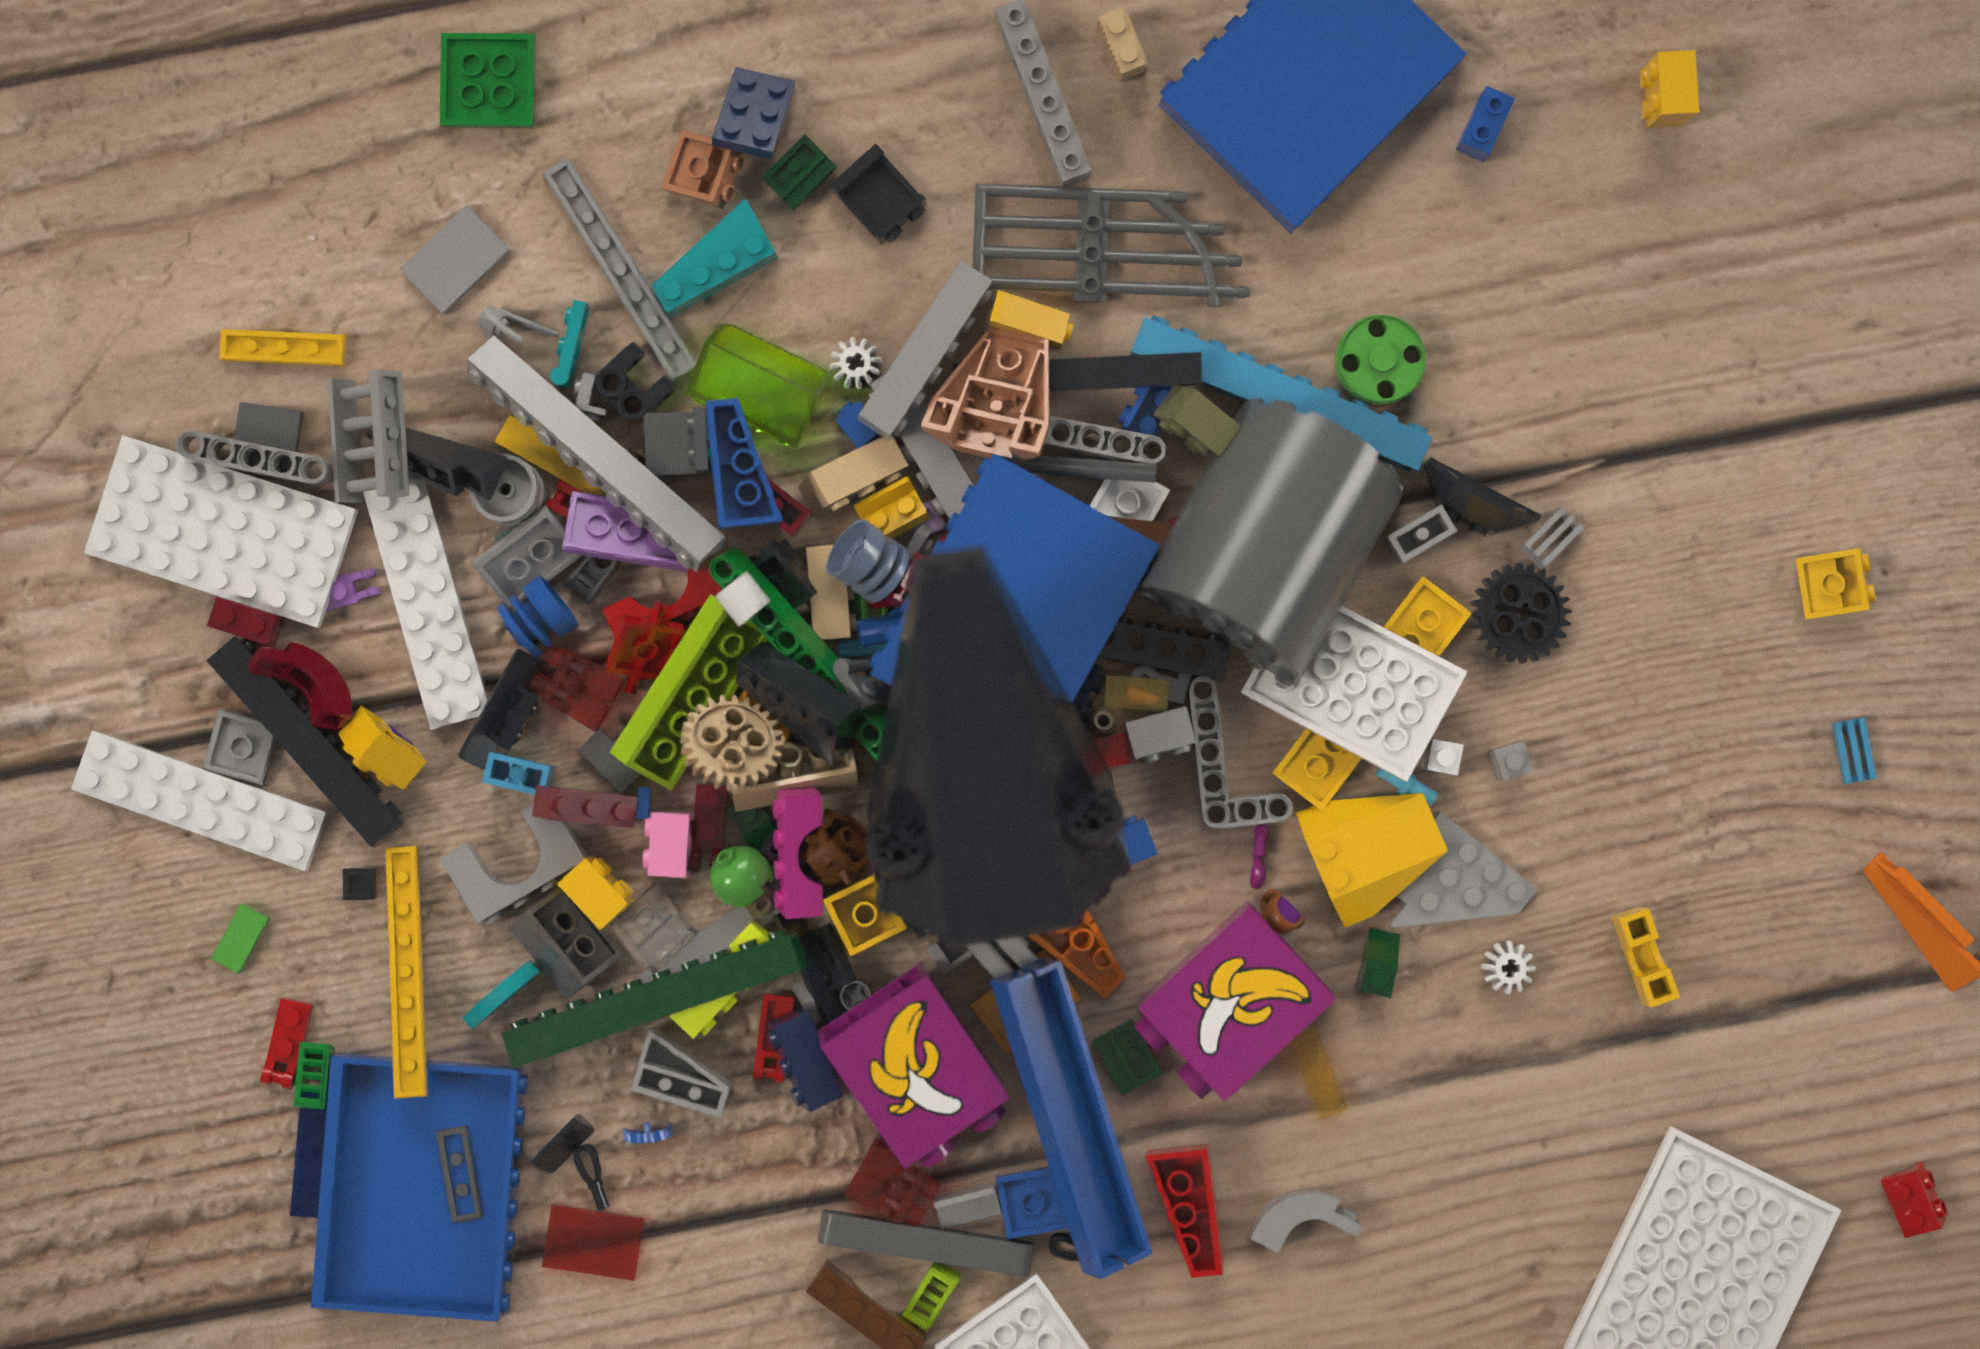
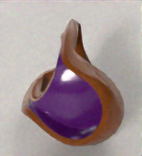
M1269 889L1261 899L1262 916L1267 920L1270 927L1281 934L1300 929L1305 923V917L1300 915L1299 911L1282 896L1281 891Z

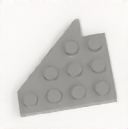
M1438 811L1434 819L1448 851L1396 896L1405 904L1393 917L1389 925L1392 927H1403L1519 914L1538 889Z

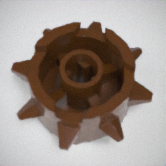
M825 809L822 825L809 832L802 841V847L798 851L801 860L812 867L825 885L832 886L842 881L850 885L852 884L853 873L855 872L865 878L868 877L863 869V866L869 862L866 852L867 843L865 841V838L869 836L867 831L852 815L846 814L842 816L837 811L832 812L830 809Z

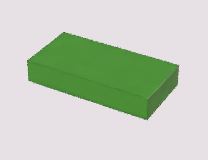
M244 903L240 904L211 959L236 973H241L271 918Z

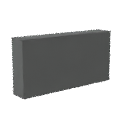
M599 728L578 751L623 794L642 774L626 766L610 753L615 742Z

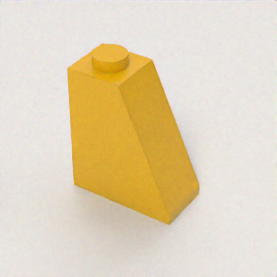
M1000 290L997 292L990 319V327L1049 339V345L1062 348L1064 340L1070 342L1074 323L1069 322V313Z

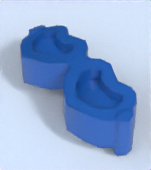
M644 1122L645 1131L630 1130L623 1127L624 1141L630 1143H652L673 1136L671 1123L668 1126L652 1131L650 1122Z

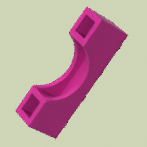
M814 787L777 790V800H773V815L777 819L778 830L773 832L774 847L778 849V860L774 861L773 865L775 879H778V891L774 892L775 908L786 919L823 916V886L815 877L803 873L798 864V851L801 842L809 832L822 825V794Z

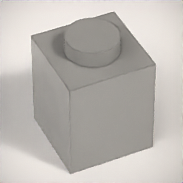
M1516 741L1488 750L1497 780H1507L1533 771L1524 741Z

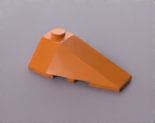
M1088 910L1083 914L1084 920L1077 928L1028 935L1057 960H1061L1064 966L1104 999L1126 977Z

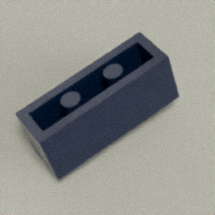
M799 1007L767 1022L770 1030L767 1033L768 1041L774 1050L778 1049L782 1059L778 1064L786 1079L790 1078L793 1086L790 1094L797 1107L801 1106L805 1110L812 1112L843 1096L828 1057L820 1047L819 1035L809 1011Z

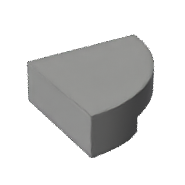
M803 981L792 985L796 998L801 1003L803 1009L809 1011L813 1023L821 1021L822 1019L814 999Z

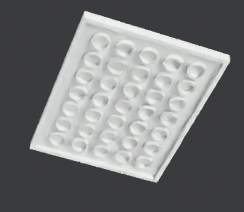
M1669 1126L1563 1349H1775L1840 1215L1841 1209Z

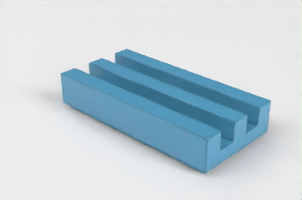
M1865 717L1831 723L1843 784L1877 779ZM1854 725L1857 726L1865 774H1863ZM1843 727H1846L1855 771L1854 776H1851L1842 732Z

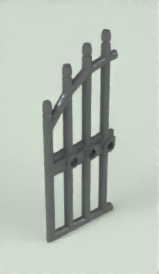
M976 184L972 268L984 275L985 258L1076 261L1075 280L986 276L992 280L989 289L1075 292V302L1106 303V293L1207 297L1208 307H1220L1219 297H1250L1249 287L1217 285L1214 266L1224 267L1227 265L1229 267L1242 266V257L1237 255L1210 254L1199 235H1224L1225 225L1218 223L1209 225L1208 223H1192L1187 221L1168 204L1170 202L1177 204L1186 203L1187 193L1174 191L1172 193L1159 190ZM987 196L1078 200V218L987 215ZM1109 201L1147 202L1170 222L1109 219ZM986 227L1077 230V249L986 245ZM1108 232L1183 234L1195 253L1108 250ZM1107 262L1201 266L1205 285L1106 281Z

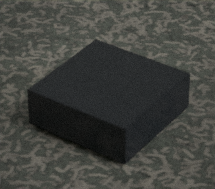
M376 868L343 869V900L376 899Z

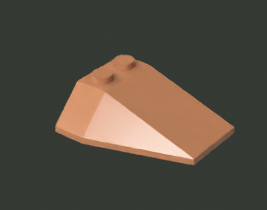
M989 327L932 397L922 421L921 429L956 451L991 459L993 453L1009 462L1017 464L1040 456L1049 431V339Z

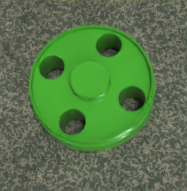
M1381 314L1362 318L1350 326L1339 340L1334 359L1335 374L1346 392L1353 398L1373 406H1387L1407 397L1420 383L1426 366L1425 348L1417 331L1400 318ZM1373 322L1380 324L1383 329V335L1380 337L1372 336L1369 333L1368 325ZM1405 349L1415 350L1418 355L1417 363H1409L1404 359L1403 353ZM1343 358H1353L1357 364L1356 371H1346L1342 366ZM1385 383L1391 387L1392 395L1390 398L1380 397L1377 392L1378 384Z

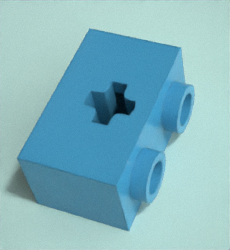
M489 752L482 782L535 795L536 785H552L556 766L499 752Z

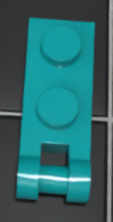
M574 300L572 307H568L565 313L564 325L568 326L565 337H560L557 347V355H560L558 367H555L550 372L551 381L561 389H567L573 383L590 311V306L586 302Z

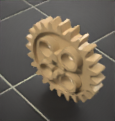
M734 694L731 702H727L725 697L720 695L717 704L714 700L708 698L706 707L698 704L696 713L690 712L688 722H684L682 729L684 733L681 735L680 743L684 744L681 754L688 755L685 764L686 766L695 765L694 776L702 772L705 774L703 783H707L711 778L714 779L716 789L720 787L722 782L726 783L728 791H731L733 784H738L740 790L744 791L746 782H749L755 788L758 778L764 782L767 781L769 772L774 773L777 766L776 763H780L782 756L780 752H782L784 742L780 741L783 732L776 730L778 720L768 721L770 712L768 710L763 713L759 712L761 705L759 702L753 707L749 706L748 697L742 703H739L737 696ZM727 721H734L738 725H731ZM705 738L713 739V740L715 741V743H709V742L705 741L704 739H705ZM749 742L757 743L760 747L751 746ZM725 760H733L737 764L732 765L727 763Z

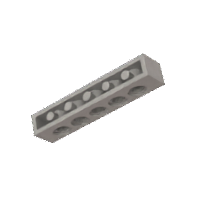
M1016 0L995 8V20L1060 186L1069 187L1089 179L1092 172L1026 1Z

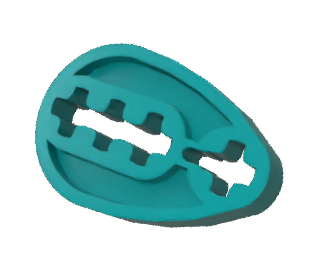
M529 960L479 1001L462 1019L473 1030L531 982L540 971Z

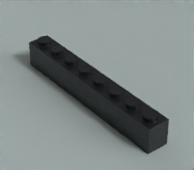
M234 636L206 661L370 847L377 848L404 824L399 818L403 814L401 810L391 800L386 803L379 795L382 792L379 785L371 777L366 780L359 773L358 770L360 769L352 762L354 757L349 754L346 757L338 749L341 745L340 741L330 731L324 733L321 728L311 726L310 708L308 707L304 710L298 704L297 700L300 699V696L290 685L287 684L283 687L274 677L249 673V661L258 649L249 639L242 640Z

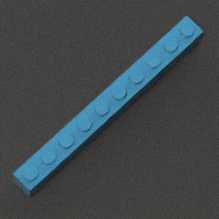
M1154 315L1151 319L1145 317L1130 356L1201 352L1202 386L1242 403L1249 399L1261 398L1264 401L1263 404H1272L1275 399L1293 404L1297 409L1296 412L1302 414H1309L1310 411H1313L1334 421L1363 439L1380 453L1377 459L1413 474L1419 471L1433 437L1426 434V428L1414 423H1410L1409 426L1397 422V416L1386 411H1381L1380 414L1368 410L1370 405L1360 400L1352 399V402L1340 398L1341 393L1334 389L1324 387L1323 390L1315 388L1311 386L1313 382L1305 377L1295 375V378L1286 376L1283 374L1284 370L1276 365L1267 363L1266 367L1255 363V357L1247 353L1238 351L1236 355L1226 351L1227 346L1216 340L1210 339L1208 343L1197 338L1198 334L1187 328L1181 327L1180 331L1169 327L1170 322Z

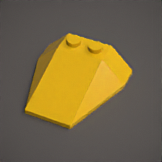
M1423 793L1330 800L1322 811L1313 805L1296 813L1308 848L1345 928L1374 916L1448 851Z

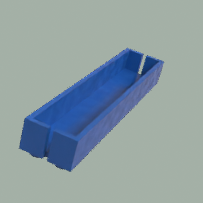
M1043 957L1020 967V971L1013 970L990 980L1082 1272L1101 1280L1123 1269V1263L1131 1265L1153 1254L1061 960Z

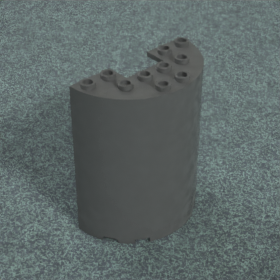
M1254 398L1242 403L1233 419L1242 426L1220 457L1212 455L1135 590L1141 593V598L1152 605L1159 604L1168 609L1167 613L1178 621L1184 622L1186 620L1190 622L1195 617L1203 621L1202 625L1214 633L1222 632L1230 637V643L1240 649H1244L1242 655L1249 659L1248 663L1261 671L1266 669L1276 675L1275 680L1284 686L1296 687L1403 497L1404 486L1398 484L1400 476L1394 467L1387 463H1381L1377 459L1380 453L1348 429L1313 411H1310L1309 414L1296 412V407L1288 402L1274 399L1272 404H1263L1264 401L1261 398Z

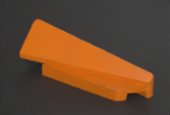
M1879 852L1864 867L1863 871L1948 990L1952 992L1957 991L1979 978L1980 962L1965 949L1975 939L1908 871L1901 866L1897 868L1885 854Z

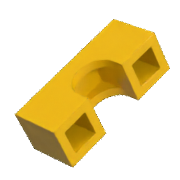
M1639 906L1611 916L1642 1005L1652 1008L1680 998L1671 969L1664 964L1658 951L1656 939L1659 936L1649 908Z

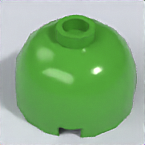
M737 845L725 849L718 854L710 869V885L723 905L732 904L734 908H741L762 896L765 892L762 887L767 879L771 883L774 869L759 850L746 845Z

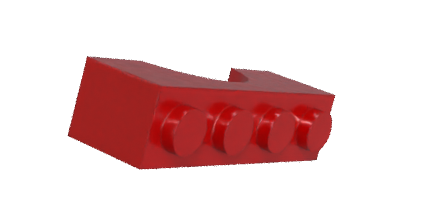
M712 560L698 573L693 569L688 570L686 589L676 603L667 607L663 620L675 621L681 617L684 622L691 620L697 616L700 611L699 609L702 608L710 594L716 596L723 590L710 575L709 566ZM630 596L602 610L614 637H616L623 614L650 617L653 609L643 606L634 597Z

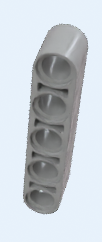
M1049 416V431L1043 448L1111 461L1155 464L1157 468L1166 462L1167 449L1165 443L1157 436ZM1059 428H1067L1070 431L1068 439L1063 442H1058L1054 439V433ZM1092 433L1099 435L1100 442L1097 446L1089 448L1084 445V439L1087 435ZM1121 439H1126L1131 443L1130 449L1125 453H1118L1114 450L1115 443ZM1148 446H1159L1161 448L1160 456L1156 459L1147 458L1144 452Z
M196 431L183 432L176 441V449L182 457L201 463L313 486L327 485L333 478L332 465L328 461L313 455ZM197 438L200 442V448L196 453L191 454L189 452V444L193 439ZM224 445H229L231 449L229 457L221 460L219 457L220 448ZM255 451H259L261 461L257 466L252 467L249 462L250 455ZM289 457L292 461V466L288 472L282 473L280 462L284 458ZM320 463L322 474L319 478L312 479L310 469L314 464Z

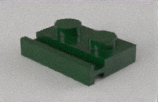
M804 134L761 179L795 211L837 169V165Z
M1132 1018L1110 1029L1103 1035L1092 1039L1122 1095L1163 1074L1143 1037L1134 1027L1135 1023Z

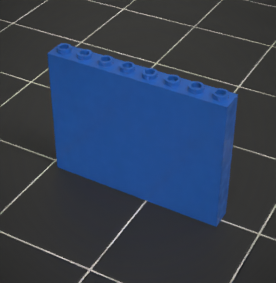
M1250 0L1245 6L1248 11L1241 18L1235 15L1224 27L1227 32L1220 39L1216 36L1213 37L1203 48L1205 54L1198 61L1195 58L1191 59L1181 72L1184 75L1177 82L1172 79L1160 91L1162 97L1158 106L1292 234L1466 56L1467 53L1412 0Z
M993 453L991 459L985 457L980 464L976 474L981 477L976 486L969 485L961 499L965 503L960 514L954 512L946 526V529L950 532L945 541L943 542L939 539L931 553L984 546L1068 697L1073 702L1160 545ZM909 594L899 610L904 613L898 624L892 622L884 636L888 643L883 652L877 649L868 665L873 668L870 673L871 675L889 685L892 683Z
M337 1053L331 1056L311 1308L499 1322L504 1313L509 1312L510 1294H506V1282L511 1281L513 1263L508 1262L509 1250H513L515 1245V1231H511V1220L516 1219L518 1201L513 1200L514 1188H518L520 1182V1169H516V1157L521 1156L523 1138L518 1137L519 1125H523L525 1120V1107L521 1106V1095L526 1094L528 1076L523 1075L524 1067L512 1069V1066L427 1060L428 1096L394 1099L393 1057ZM467 1125L483 1218L452 1223L436 1131ZM459 1133L444 1136L457 1216L475 1213L462 1135ZM456 1152L461 1153L463 1156V1162L457 1166L450 1162L451 1155ZM460 1183H465L469 1188L465 1196H458L455 1189Z

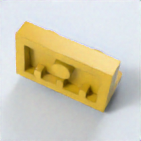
M909 477L896 480L886 488L873 495H868L854 504V508L861 520L868 521L884 533V537L892 539L931 519Z

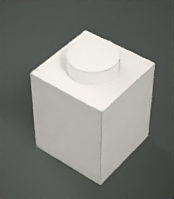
M1431 739L1425 749L1421 769L1458 776L1464 745Z

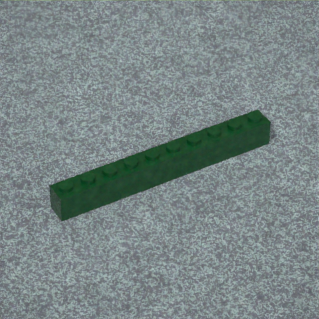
M786 929L767 934L769 939L767 942L758 944L757 940L753 939L738 944L740 951L729 954L728 949L709 954L711 961L700 964L699 959L680 964L682 971L671 974L670 968L652 974L653 981L645 984L642 983L641 978L623 984L625 990L614 994L612 988L594 994L596 1000L585 1003L584 998L567 1003L568 1010L557 1013L556 1008L538 1013L539 1020L529 1023L528 1018L509 1023L511 1030L502 1032L501 1035L512 1069L808 968L797 931L787 934Z

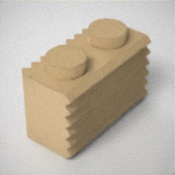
M1125 6L1099 16L1096 30L1099 31L1098 35L1101 36V41L1104 42L1103 47L1106 48L1105 52L1108 53V58L1111 59L1110 64L1113 65L1112 69L1115 70V75L1118 76L1117 81L1123 82L1146 72L1148 61Z

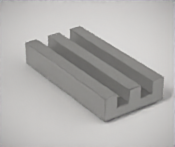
M1564 506L1560 507L1520 547L1541 570L1584 529L1581 524H1575V518L1572 515L1568 516L1565 513L1567 509ZM1560 519L1563 523L1534 551L1531 546ZM1568 528L1571 532L1542 559L1539 555Z

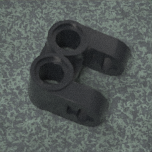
M635 342L627 345L599 371L595 384L599 393L623 418L631 423H641L644 421V414L653 413L676 391L677 386L665 375L644 394L626 376L645 356V352ZM613 376L619 377V388L615 391H607L605 387L606 381ZM632 399H640L642 403L640 411L635 414L628 413L626 408L628 402Z

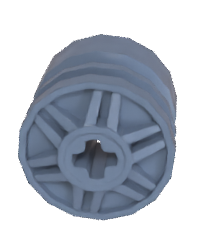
M862 519L851 524L839 536L828 556L826 570L828 574L844 585H851L854 592L869 602L876 603L887 597L896 588L907 569L910 556L908 549L898 544L892 538L884 537V533Z

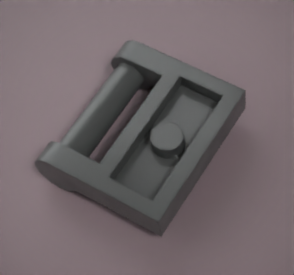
M867 655L864 659L860 660L837 659L833 664L834 674L849 697L861 704L860 712L887 708L891 685L870 674L873 668L868 665L874 655ZM865 672L868 677L856 678L853 673Z

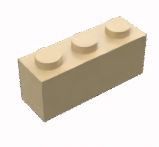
M833 545L806 547L808 578L818 592L810 598L812 627L823 641L851 639L852 631H856L857 623L856 613H850L849 601L855 600V593L851 585H844L828 574L826 570L827 559Z

